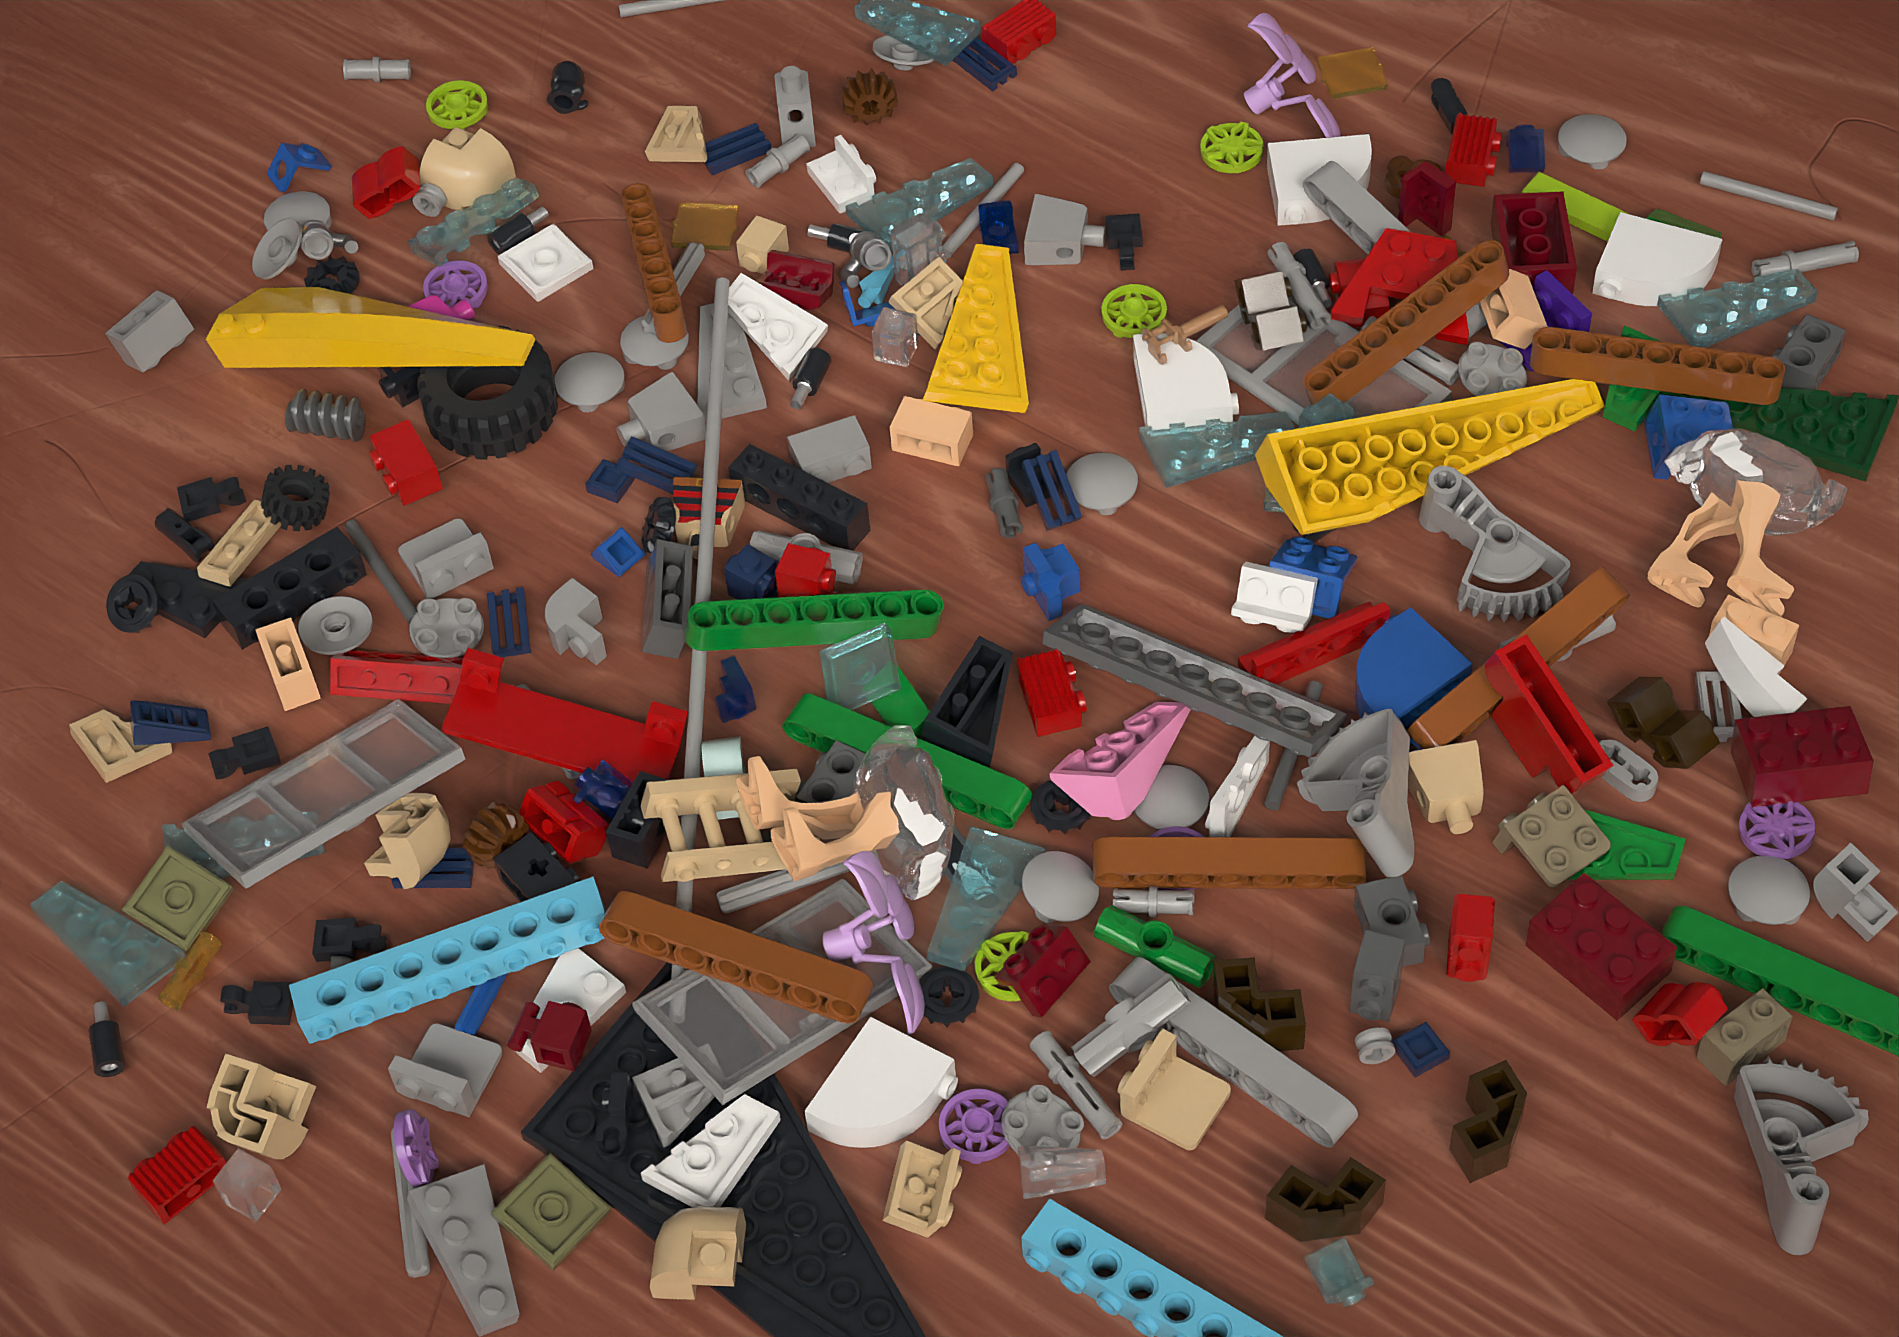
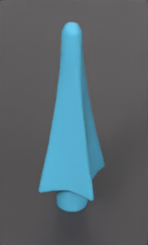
M903 243L892 254L890 264L885 269L873 271L859 282L862 288V294L858 299L860 306L869 308L873 302L877 305L883 303L894 273L908 249L907 244Z

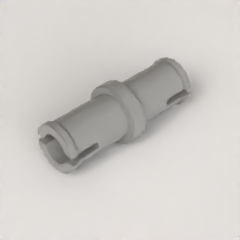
M373 57L372 60L344 59L343 76L344 80L373 79L374 82H381L382 79L410 80L411 63L410 59L381 60V57Z
M797 133L779 148H771L767 151L765 158L745 171L750 183L759 188L777 173L782 174L786 172L792 162L810 151L808 142L802 135Z
M1150 886L1149 890L1114 888L1113 897H1115L1113 899V906L1127 913H1149L1150 918H1158V914L1194 915V890H1159L1158 886Z

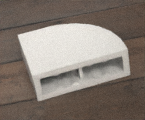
M1369 134L1268 143L1267 170L1277 226L1313 223L1330 219L1309 199L1303 188V181L1329 161L1337 162L1367 190L1370 181L1372 155Z
M1620 212L1597 266L1592 294L1642 306H1662L1683 301L1702 290L1711 279L1718 263L1722 239Z
M1165 333L1156 336L1158 340L1167 337ZM1143 334L1133 335V360L1147 438L1232 429L1233 415L1239 414L1237 393H1230L1226 371L1219 359L1209 349L1194 340L1186 338V341H1191L1192 350L1185 352L1179 344H1174L1171 340L1160 346L1161 354L1165 353L1167 356V363L1161 365L1148 351L1147 342L1142 340Z
M870 1017L806 1108L805 1117L808 1131L827 1141L848 1147H877L896 1142L920 1128L931 1117L943 1099L948 1100L952 1096L958 1083L954 1059Z

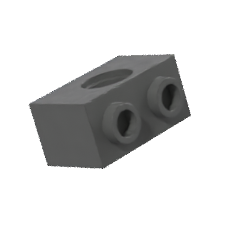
M1402 875L1356 885L1354 909L1363 935L1365 930L1406 939L1403 967L1423 963L1425 946L1430 945L1429 932L1425 922L1419 923L1416 916V912H1418L1416 895L1413 889L1407 890ZM1388 921H1395V922H1398V923H1400V924L1392 925V924H1389V923H1387V922H1388Z

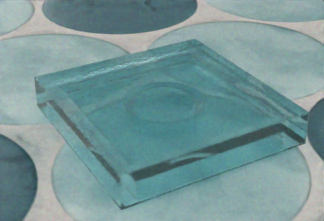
M882 623L820 650L826 697L832 703L853 710L901 689L892 632L886 623Z

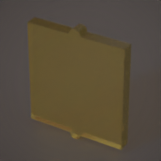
M1373 47L1317 57V64L1322 74L1321 82L1325 83L1331 99L1386 90L1388 87L1383 74V64L1378 62Z
M680 202L677 218L672 222L674 231L671 247L686 248L690 242H694L696 244H703L704 249L730 251L733 234L738 231L736 224L739 211L738 205Z

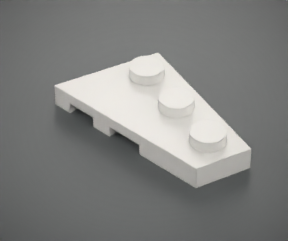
M742 273L729 287L728 313L785 378L790 381L799 369L807 351L810 348H815L827 333L828 324Z
M1254 736L1247 748L1243 747L1241 749L1235 766L1210 801V811L1205 823V827L1209 829V837H1231L1269 762L1270 741L1261 740Z
M579 948L565 952L559 956L533 1002L540 1007L536 1019H541L548 1001L560 1004L571 1002L587 1011L590 1025H592L626 994L625 985ZM527 1039L521 1052L514 1051L540 1073L549 1066L536 1061L531 1040Z
M744 1094L708 1121L703 1131L687 1143L682 1141L671 1149V1155L657 1166L652 1164L641 1172L642 1180L691 1207H721L780 1122V1113Z

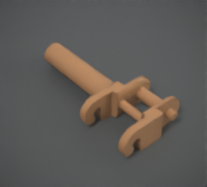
M1221 304L1179 326H1173L1168 320L1162 319L1161 326L1151 331L1148 328L1142 329V340L1147 342L1150 354L1159 364L1163 365L1167 363V356L1165 353L1161 354V345L1172 340L1174 344H1179L1185 352L1191 351L1192 343L1190 340L1186 341V338L1227 318V309ZM1165 332L1167 337L1161 340L1156 338V336Z

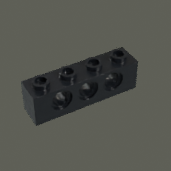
M751 444L728 467L730 480H742L746 502L806 533L815 535L818 539L833 547L853 551L871 531L868 503Z
M335 527L212 600L220 624L243 650L253 643L259 642L256 629L290 617L294 621L315 603L330 598L346 587L354 585L361 578L365 577L367 573L360 552L338 527Z

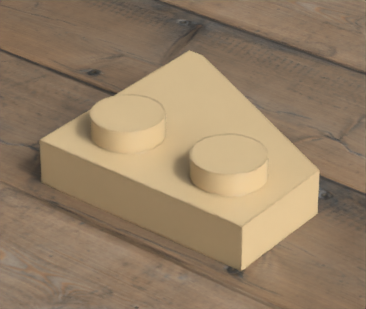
M697 106L667 107L645 150L649 161H707L702 116Z
M938 257L894 293L888 302L936 349L943 339L947 322L952 314L954 303L963 281Z
M104 709L69 724L71 736L106 783L172 754L171 743L135 746L133 744L130 722H124L119 719V716Z

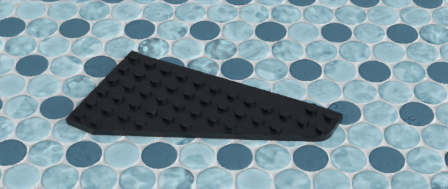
M667 962L634 1001L671 980L672 964ZM707 981L687 992L685 1023L673 1026L696 1050L709 1046L725 1081L765 1057L744 1020ZM632 1002L576 1067L575 1072L573 1071L521 1131L524 1141L547 1156L551 1153L595 1194L656 1243L663 1223L679 1210L692 1207L644 1182L641 1172L650 1165L657 1166L671 1155V1149L682 1141L687 1143L703 1131L708 1121L744 1094L778 1111L781 1120L721 1205V1207L743 1209L746 1230L742 1262H737L734 1286H708L771 1337H926L775 1074L770 1075L724 1105L714 1097L669 1146L663 1147L634 1086L632 1077L675 1060L678 1057L635 1012ZM670 1003L658 1009L668 1020ZM612 1072H628L634 1092L630 1129H627L629 1144L626 1149H621L619 1135L611 1134L606 1138L604 1149H599L596 1139L597 1127L609 1117V1113H603L602 1096L604 1088H610Z

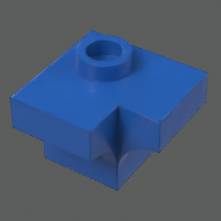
M1037 543L1024 547V575L1020 577L1022 587L1028 597L1033 596L1048 621L1062 616V602L1067 597L1080 592V569L1063 543L1049 549H1041Z

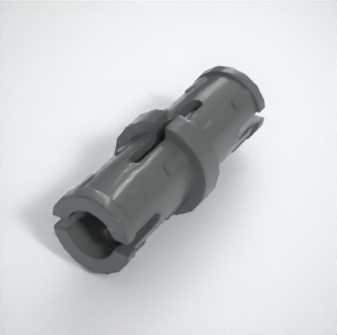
M995 468L991 470L994 480L991 473L987 472L985 475V481L991 496L989 500L990 509L996 514L1000 535L1004 538L1016 537L1014 526L1018 534H1021L1023 531L1017 511L1019 505L1018 498L1011 490L1008 472L1003 468Z

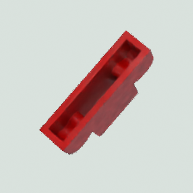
M1526 634L1492 654L1485 663V673L1493 689L1503 696V701L1492 712V718L1530 776L1534 778L1549 769L1555 784L1558 787L1564 785L1571 794L1604 776L1614 766L1528 635Z

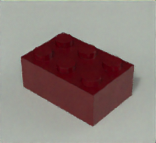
M1564 191L1494 195L1491 215L1492 236L1494 241L1501 243L1503 246L1508 268L1528 275L1533 290L1536 276L1547 270L1573 294L1577 264Z
M1851 706L1735 719L1731 755L1752 808L1778 803L1786 804L1790 801L1795 803L1868 794L1874 760Z
M1585 873L1530 919L1525 945L1616 1021L1671 973L1677 946Z

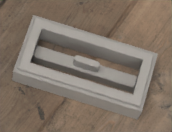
M1719 671L1696 672L1695 686L1698 708L1704 711L1705 715L1711 720L1706 681H1710L1717 726L1714 727V732L1719 742H1727L1728 737H1733L1735 719H1742L1740 702L1726 684L1732 727H1726L1720 681H1724Z

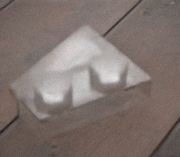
M1018 1146L1020 1185L1023 1199L1106 1184L1105 1162L1102 1150Z

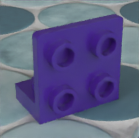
M1547 270L1537 275L1534 293L1547 326L1589 332L1592 312ZM1500 341L1506 348L1518 350L1523 356L1522 363L1530 371L1534 372L1530 367L1532 343L1524 350Z

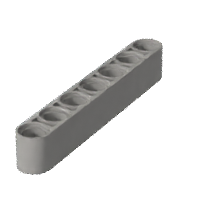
M1329 161L1303 181V188L1309 199L1367 254L1370 253L1386 228L1410 232L1335 161ZM1480 302L1466 311L1470 338L1488 323Z
M1136 957L1109 985V991L1118 1003L1128 998H1136L1164 977L1166 973L1146 959ZM1179 983L1187 993L1191 1004L1164 1023L1157 1031L1160 1032L1164 1029L1176 1035L1178 1046L1323 1147L1332 1148L1358 1118V1111L1355 1106L1342 1094Z

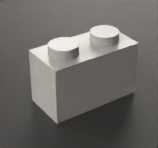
M156 290L105 334L125 364L143 373L156 366L160 358L169 350L182 344L186 336L194 328L176 300Z
M855 415L787 437L792 465L827 483L872 469L870 446Z

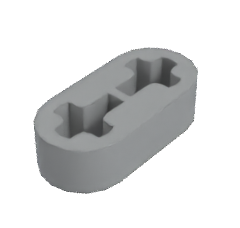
M1608 739L1599 742L1609 758L1612 756L1617 758L1616 762L1611 759L1614 766L1601 778L1632 801L1643 802L1651 799L1656 793L1659 777L1653 766L1616 740ZM1633 779H1634L1635 781H1637V782H1638V781H1641L1642 779H1644V780H1646L1647 782H1646V784H1644V783L1641 782V783H1638L1637 785H1635V784H1633Z

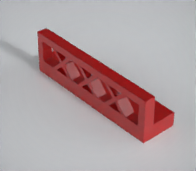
M1370 601L1310 626L1303 631L1296 632L1238 657V667L1242 671L1277 685L1362 648L1370 636L1390 619L1391 609L1385 601L1375 606Z
M355 649L344 653H337L330 658V695L451 704L460 683L463 658H442L422 654Z

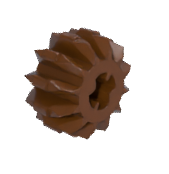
M871 68L868 73L863 74L858 70L856 78L847 77L846 86L842 87L841 99L846 115H851L854 123L863 119L867 126L872 120H876L881 124L882 116H892L893 108L897 107L898 102L896 86L893 79H888L884 71L875 74Z
M492 802L488 805L487 809L480 808L475 819H470L472 823L463 833L466 839L462 847L475 863L487 869H496L493 858L526 836L525 833L528 831L529 825L524 821V817L519 814L518 810L504 803Z

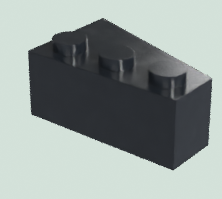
M979 636L925 718L921 740L990 768L1013 653Z

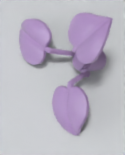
M1261 13L1250 21L1248 27L1264 38L1279 59L1263 78L1256 82V85L1244 92L1245 100L1251 110L1259 115L1271 106L1276 111L1282 106L1306 102L1325 137H1341L1337 121L1321 99L1315 100L1312 95L1308 94L1281 100V96L1285 94L1281 84L1284 80L1298 71L1302 79L1307 84H1311L1316 80V72L1310 60L1302 53L1299 45L1290 35L1284 34L1277 21L1270 14ZM1283 63L1293 64L1289 70L1278 78H1271Z
M861 851L850 856L843 864L855 875L870 908L849 923L824 932V949L830 961L833 962L852 957L854 964L863 961L891 963L893 978L906 1017L907 1035L916 1031L925 1010L922 988L913 967L909 963L903 964L899 956L864 953L866 948L871 947L869 932L892 922L900 940L910 939L915 929L913 915L896 878L891 874L885 876L881 863L874 853ZM873 915L877 918L885 917L866 926L864 924L859 925Z

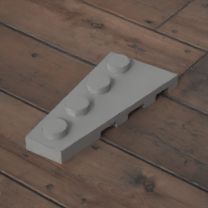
M714 303L700 306L697 406L704 414L705 423L707 422ZM729 313L727 316L721 419L767 408L766 398L745 332Z
M483 1164L410 1190L407 1201L477 1335L481 1337L517 1323L520 1313L499 1224L492 1217V1211L495 1207L485 1165Z

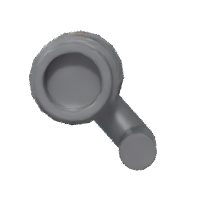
M310 220L301 226L302 239L300 247L309 258L316 260L324 259L329 256L333 247H344L351 254L358 250V244L352 235L331 233L328 226L321 221Z
M872 231L858 233L850 244L852 258L841 270L839 277L850 288L857 287L860 280L856 274L863 266L869 270L880 271L890 264L892 258L890 247Z

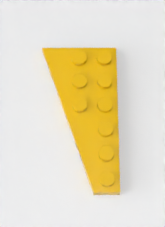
M975 244L923 401L1020 413L1026 412L1029 400L1009 248Z

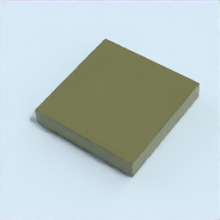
M168 845L122 911L189 954L232 894L234 888Z
M550 1153L492 1211V1217L550 1270L554 1271L609 1215L611 1207Z

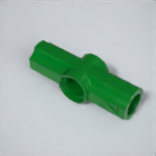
M1113 905L1104 909L1094 929L1095 938L1134 957L1144 958L1162 971L1198 988L1206 985L1212 975L1214 961L1217 960L1216 955L1173 935L1171 928L1164 922H1146ZM1156 944L1162 946V947H1160V948H1151V947H1148V946H1150V945H1156Z

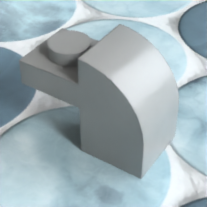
M571 578L550 597L545 607V620L551 644L559 655L570 647L579 658L586 657L595 665H598L607 657L603 636L593 628L603 619L598 597L574 578Z
M1849 843L1818 873L1814 879L1813 887L1818 902L1828 916L1833 919L1839 914L1868 942L1899 912L1869 884L1879 874L1880 870L1852 843Z

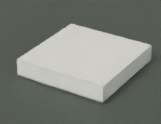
M554 224L498 256L499 264L537 302L593 270L592 260Z

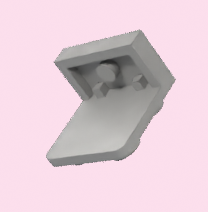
M454 519L402 544L398 548L400 558L427 599H433L494 569L487 541L481 532L473 535L462 519Z
M433 1024L426 1032L413 1058L408 1060L395 1055L388 1067V1071L397 1093L411 1099L435 1105L445 1111H452L470 1117L502 1058L503 1052L501 1046L497 1043L441 1024Z

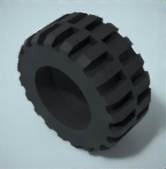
M499 325V327L511 330V328ZM535 340L524 366H436L420 368L417 387L430 433L435 439L440 441V445L450 451L455 449L458 455L464 457L475 455L476 459L487 460L488 456H496L497 459L507 457L506 453L515 451L517 454L525 450L528 443L534 444L542 437L541 431L546 432L553 423V417L557 414L558 394L550 358L537 340ZM506 384L513 386L505 394L490 400L474 401L464 398L474 389L484 385Z

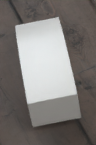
M1723 617L1705 641V645L1715 666L1738 700L1754 717L1798 712L1807 698L1778 675L1784 665L1727 618Z

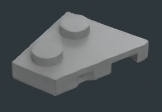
M709 1046L698 1049L697 1051L724 1078ZM679 1058L632 1077L634 1086L663 1147L669 1146L715 1097Z

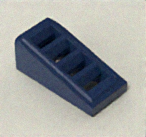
M130 701V724L133 744L135 746L211 740L206 709L149 701ZM198 722V727L191 726L190 723Z

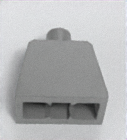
M787 66L780 73L774 75L782 145L799 133L806 139L810 147H815L808 72L800 70L796 66ZM800 110L802 119L797 122L791 121L790 111Z
M1035 194L1024 239L1025 265L1078 264L1082 260L1085 245L1104 247L1106 226L1088 225V208L1084 204Z
M673 372L665 375L631 397L627 402L630 421L616 427L619 439L625 447L628 446L631 436L639 440L642 439L644 442L664 451H670L706 439L704 414Z

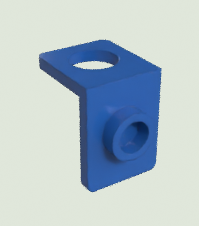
M281 142L267 171V176L280 192H286L298 166L330 171L332 165L317 148L304 143L294 145ZM284 161L286 164V173L285 176L282 179H280L278 169L280 163Z
M845 281L839 282L848 316L853 326L865 324V326L878 325L885 321L884 317L898 313L889 302L854 311Z

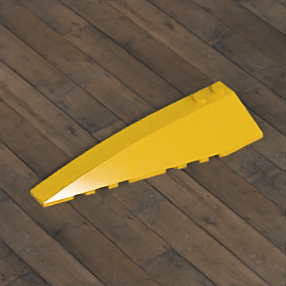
M321 287L260 288L221 312L206 337V341L224 368L524 366L535 338L532 334Z
M1570 379L1267 434L1255 457L1266 487L1299 533L1304 535L1370 522L1424 496L1428 476L1436 467L1449 466L1466 476L1603 410L1605 405L1595 382Z

